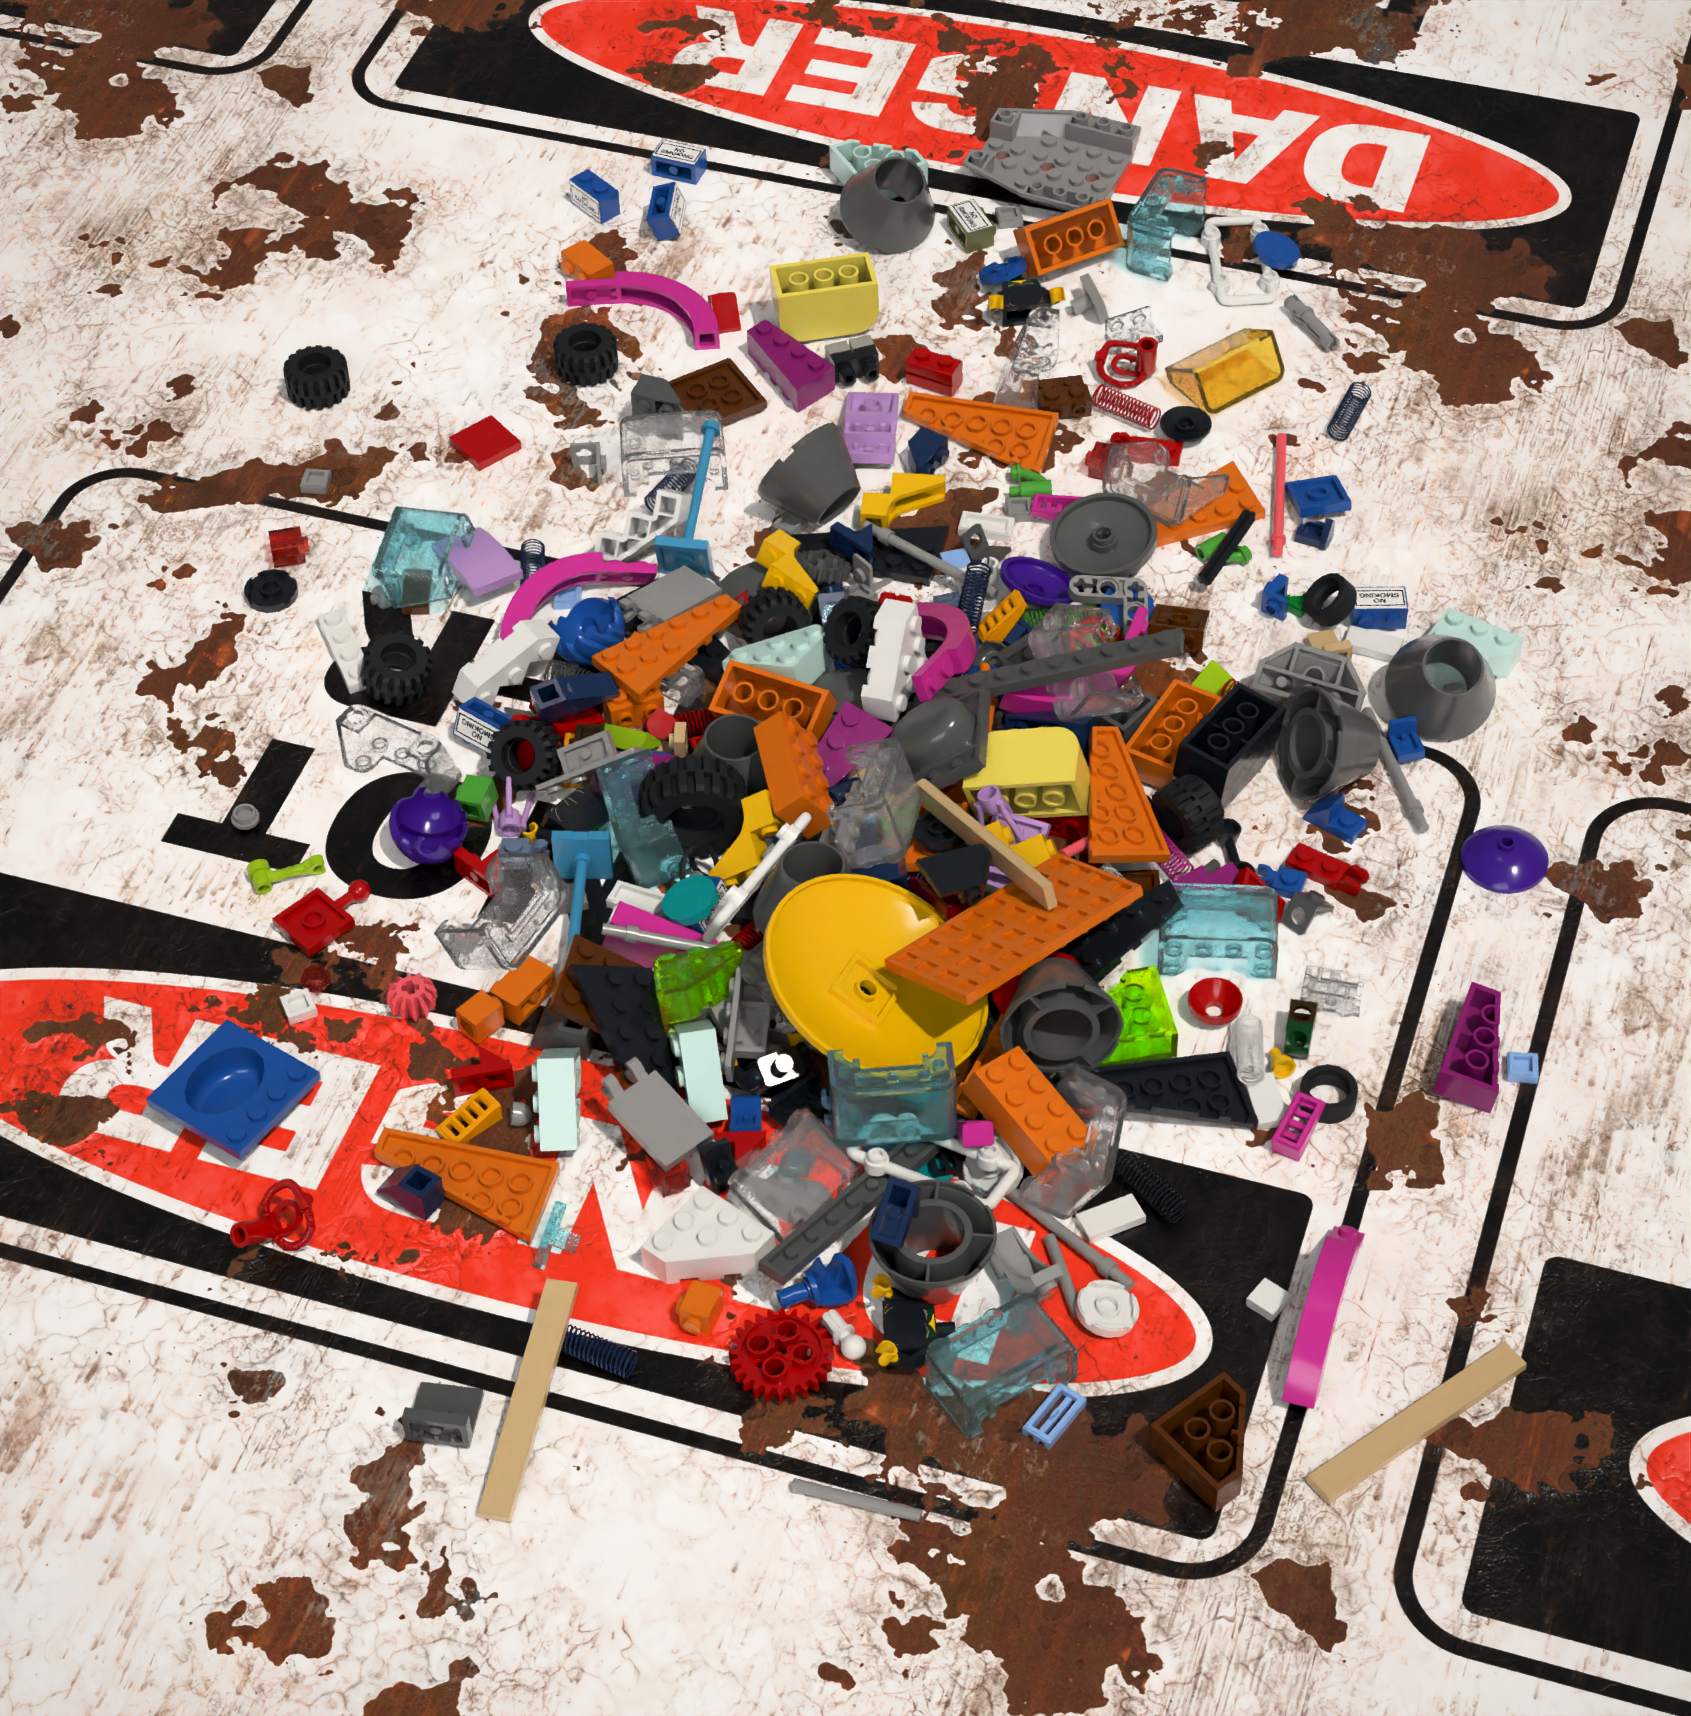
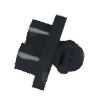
M723 1137L718 1141L708 1138L699 1143L697 1150L708 1188L720 1196L726 1189L733 1188L735 1186L734 1182L741 1175L738 1165L735 1164L730 1142Z

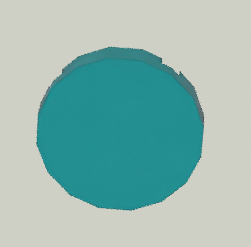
M694 875L686 877L675 883L666 892L662 900V910L671 922L678 923L680 926L693 925L704 920L712 913L710 909L714 904L717 906L719 902V891L712 879L706 876Z

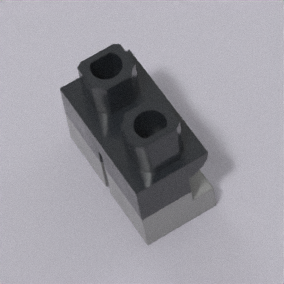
M871 335L849 339V345L846 340L824 345L825 360L835 367V383L842 382L846 387L854 385L856 378L865 376L869 381L879 378L878 351Z

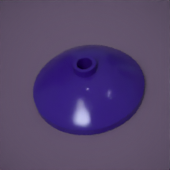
M1023 556L1010 557L1002 562L999 574L1004 585L1010 592L1014 589L1020 591L1026 604L1040 608H1059L1073 602L1068 596V587L1072 578L1056 566L1039 559Z
M1509 825L1488 826L1475 831L1465 840L1460 857L1462 868L1470 880L1486 890L1503 894L1524 892L1538 885L1545 877L1549 863L1548 853L1538 838L1521 828Z

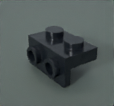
M812 1071L807 1076L800 1077L794 1085L784 1092L776 1094L768 1103L769 1121L793 1143L824 1121V1114L830 1113L821 1104V1090L823 1088L819 1085V1075ZM826 1091L827 1097H828V1098H831V1099H834V1097H832V1096Z

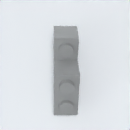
M1015 1226L997 1234L996 1246L993 1255L988 1261L997 1279L1000 1281L1008 1277L1023 1305L1032 1301L1037 1305L1052 1296L1050 1292L1058 1288L1057 1283L1063 1276L1059 1264L1056 1263L1050 1266L1039 1260L1025 1244Z

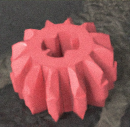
M408 972L406 977L396 976L395 983H389L386 1000L394 1017L400 1016L403 1022L408 1018H413L416 1022L419 1016L428 1018L429 1011L435 1010L438 995L437 989L434 987L430 977L424 978L420 972L415 976H411Z

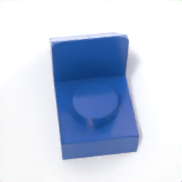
M1344 792L1320 798L1303 816V820L1351 845L1367 829L1368 825L1367 819L1344 808Z

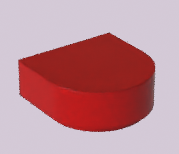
M659 706L647 721V732L660 741L669 739V733H674L675 722L679 721Z

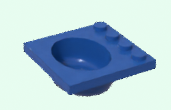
M227 1019L146 1100L150 1108L237 1159L242 1160L321 1080L320 1072Z

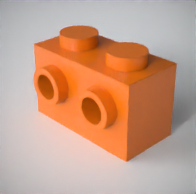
M659 687L656 690L651 689L645 694L646 699L641 703H638L621 688L618 689L619 697L603 703L604 718L607 724L629 729L642 727V718L648 720V717L659 706L664 709V698Z

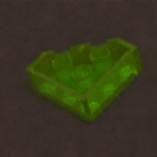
M722 941L714 947L704 948L698 946L689 949L685 953L676 955L671 952L664 953L658 958L653 959L656 994L663 1025L692 1020L701 1015V1009L705 1005L709 1004V1006L714 1007L728 998L730 977L735 978L737 967H743L744 987L749 985L740 941Z
M1156 965L1126 970L1120 978V983L1113 991L1110 990L1108 993L1117 1003L1123 1019V1030H1121L1118 1038L1119 1044L1114 1052L1096 1067L1177 1057L1178 1031Z

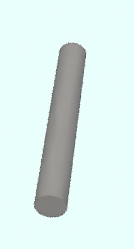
M1047 1234L1043 1240L1052 1264L1058 1263L1063 1272L1059 1283L1071 1316L1077 1317L1075 1311L1077 1292L1055 1234Z

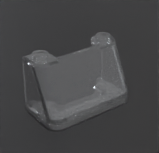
M1155 441L1111 444L1102 489L1104 493H1119L1133 497L1142 502L1151 511L1155 521L1165 526H1177L1220 498L1227 489L1230 476L1219 471H1212L1206 476L1189 477L1185 474L1178 475L1168 470L1170 455L1167 448Z

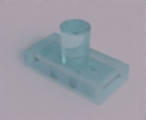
M555 1201L532 1267L545 1270L553 1247L576 1253L581 1236L560 1229L567 1208L566 1203Z

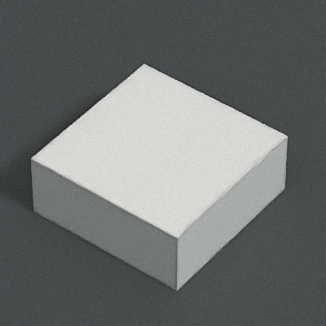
M308 988L279 997L289 1025L318 1016L317 1008Z
M1264 1278L1246 1298V1306L1272 1322L1291 1300V1294Z

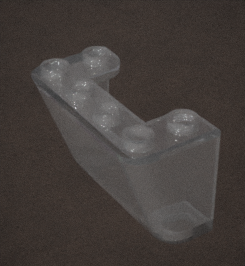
M1038 307L1029 313L1006 357L991 403L1040 410L1038 406L1040 371L1046 372L1053 369L1059 357L1060 309Z
M1055 603L1032 629L1028 636V643L1034 659L1037 660L1056 654L1104 645L1118 630L1110 610L1107 608ZM1105 621L1106 632L1102 636L1100 627L1102 622ZM1112 671L1045 685L1056 716L1062 722L1132 712L1145 700L1136 676H1131L1119 689ZM1132 689L1134 694H1130L1128 691Z
M361 704L349 706L335 720L344 767L350 770L366 773L373 770L385 759L426 777L419 786H427L424 791L430 794H436L440 791L448 794L462 778V771L439 738Z
M808 1108L803 1110L797 1109L790 1116L783 1130L777 1129L769 1138L768 1145L763 1150L757 1149L743 1170L738 1169L733 1173L728 1181L730 1189L725 1200L773 1231L777 1246L811 1218L836 1191L839 1194L862 1175L863 1165L849 1158L846 1147Z

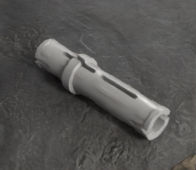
M1297 295L1288 296L1284 301V307L1294 315L1296 322L1299 325H1303L1328 352L1337 349L1340 340L1315 316L1314 310L1310 306H1306Z

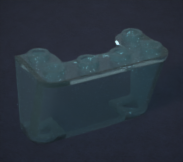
M396 506L394 508L382 543L379 546L375 562L372 564L373 575L380 582L384 596L389 599L394 609L452 599L458 580L447 561L456 537H460L464 547L468 548L476 531L467 514Z

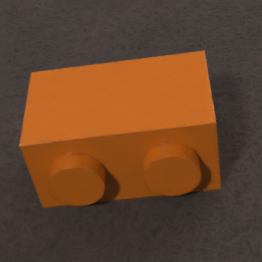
M584 239L561 251V269L565 275H569L573 280L615 278L614 263L587 240Z
M526 954L519 962H515L511 966L509 972L500 981L498 980L492 985L489 995L491 997L495 996L501 1001L504 1007V1017L520 1026L554 992L556 986L555 970Z

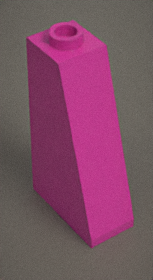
M619 901L610 921V924L626 927L629 924L639 926V930L704 942L702 939L703 934L622 901ZM605 935L602 947L644 967L703 979L707 968L713 970L718 959L717 956L638 941L636 944L624 942L622 938ZM715 939V940H714L713 942H711V943H712V944H717V943H718V940Z

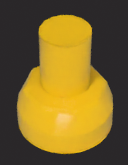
M1272 1048L1269 1051V1056L1272 1059L1271 1070L1274 1072V1076L1279 1079L1291 1076L1296 1069L1294 1060L1290 1056L1282 1054L1279 1048Z

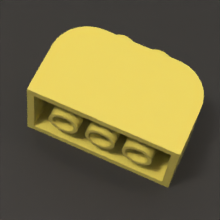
M869 252L769 266L771 297L780 329L795 340L810 341L858 334L869 329L876 322L879 314L878 281Z
M1038 727L999 730L988 733L986 767L978 773L965 777L962 788L976 821L978 820L974 803L979 801L977 798L978 792L988 785L998 786L1002 796L1013 810V814L1027 818L1088 815L1090 770L1076 735L1066 728ZM983 812L984 821H988V816L990 815Z

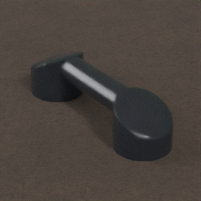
M1225 818L1223 824L1224 832L1217 839V842L1225 849L1228 861H1232L1238 870L1248 866L1256 873L1253 865L1246 861H1240L1236 843L1242 830L1241 825L1234 819Z

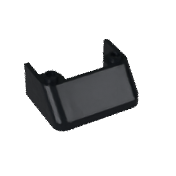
M975 844L916 860L915 864L939 898L958 894L957 898L962 905H975L983 899L986 891L991 853L984 844Z

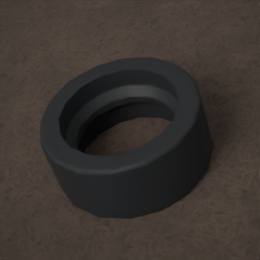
M1329 573L1321 576L1309 587L1304 596L1303 608L1305 613L1320 626L1331 627L1339 624L1352 612L1356 604L1357 592L1355 587L1339 573ZM1339 591L1334 601L1326 608L1321 609L1325 600L1334 592Z
M1329 1064L1319 1065L1308 1070L1301 1079L1300 1092L1312 1096L1310 1094L1311 1089L1321 1085H1331L1341 1089L1347 1095L1346 1099L1338 1103H1326L1318 1122L1333 1124L1348 1119L1355 1111L1358 1095V1085L1353 1075L1340 1066ZM1300 1105L1301 1110L1310 1114L1313 1113V1110Z

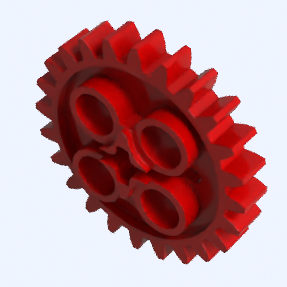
M784 1307L780 1308L779 1315H774L772 1310L768 1309L767 1317L763 1318L760 1314L756 1313L755 1323L745 1320V1330L736 1329V1338L731 1339V1350H729L730 1370L735 1374V1382H742L744 1392L753 1388V1398L756 1399L763 1393L767 1403H769L773 1396H777L779 1404H782L784 1396H789L790 1400L794 1403L796 1402V1394L800 1393L803 1397L808 1398V1388L818 1391L819 1381L827 1382V1372H832V1361H834L832 1338H828L827 1328L820 1329V1320L817 1319L810 1323L809 1313L799 1318L797 1316V1309H794L790 1315H786Z

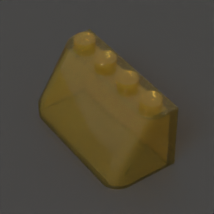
M1243 328L1165 367V372L1169 383L1195 406L1206 413L1216 414L1279 382L1284 376L1285 368L1273 330Z

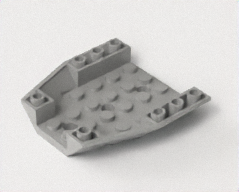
M998 108L990 120V137L981 150L971 149L963 161V166L1030 203L1067 212L1112 197L1132 164L1141 126L1075 110Z

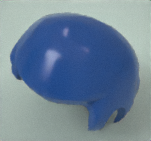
M609 596V600L597 597L583 599L571 608L566 618L563 616L559 617L556 625L552 620L548 622V625L560 636L556 651L562 658L575 665H592V655L624 641L626 631L625 619L614 597Z

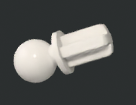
M831 1309L822 1315V1324L833 1336V1343L841 1345L842 1354L850 1360L861 1358L866 1352V1342L860 1335L854 1334V1326L847 1324L835 1309Z

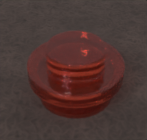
M311 965L303 972L301 977L302 987L304 989L308 988L309 992L312 993L324 991L331 983L330 973L321 965Z

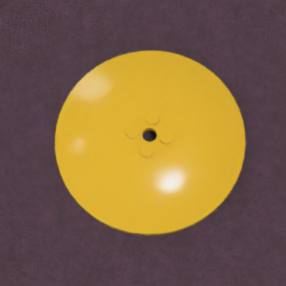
M844 873L816 877L791 890L779 902L769 918L763 939V961L768 983L779 1007L796 1030L811 1045L836 1063L871 1078L898 1083L924 1082L936 1079L950 1073L967 1060L978 1046L987 1024V995L976 1003L966 1006L886 970L884 959L948 921L929 903L898 885L859 874ZM860 987L867 988L871 995L865 994Z

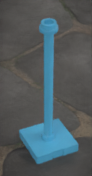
M706 420L701 426V433L704 435L683 538L657 535L655 537L654 548L659 572L662 574H669L683 565L704 578H711L709 572L714 571L709 541L693 538L714 437H718L721 431L720 424L715 420Z
M552 831L551 844L556 879H574L566 952L571 938L575 934L580 936L586 879H613L614 866L610 831Z

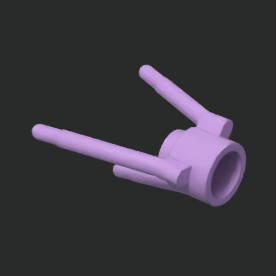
M510 776L506 777V808L499 815L495 803L492 810L495 831L504 837H516L520 835L521 830L525 831L527 829V819L535 798V792H531L521 817L519 811L512 807V779Z
M988 785L983 787L977 794L979 801L974 803L978 822L985 826L983 812L988 813L990 816L1002 813L1019 842L1024 841V837L1009 812L1013 813V810L1002 796L998 786Z

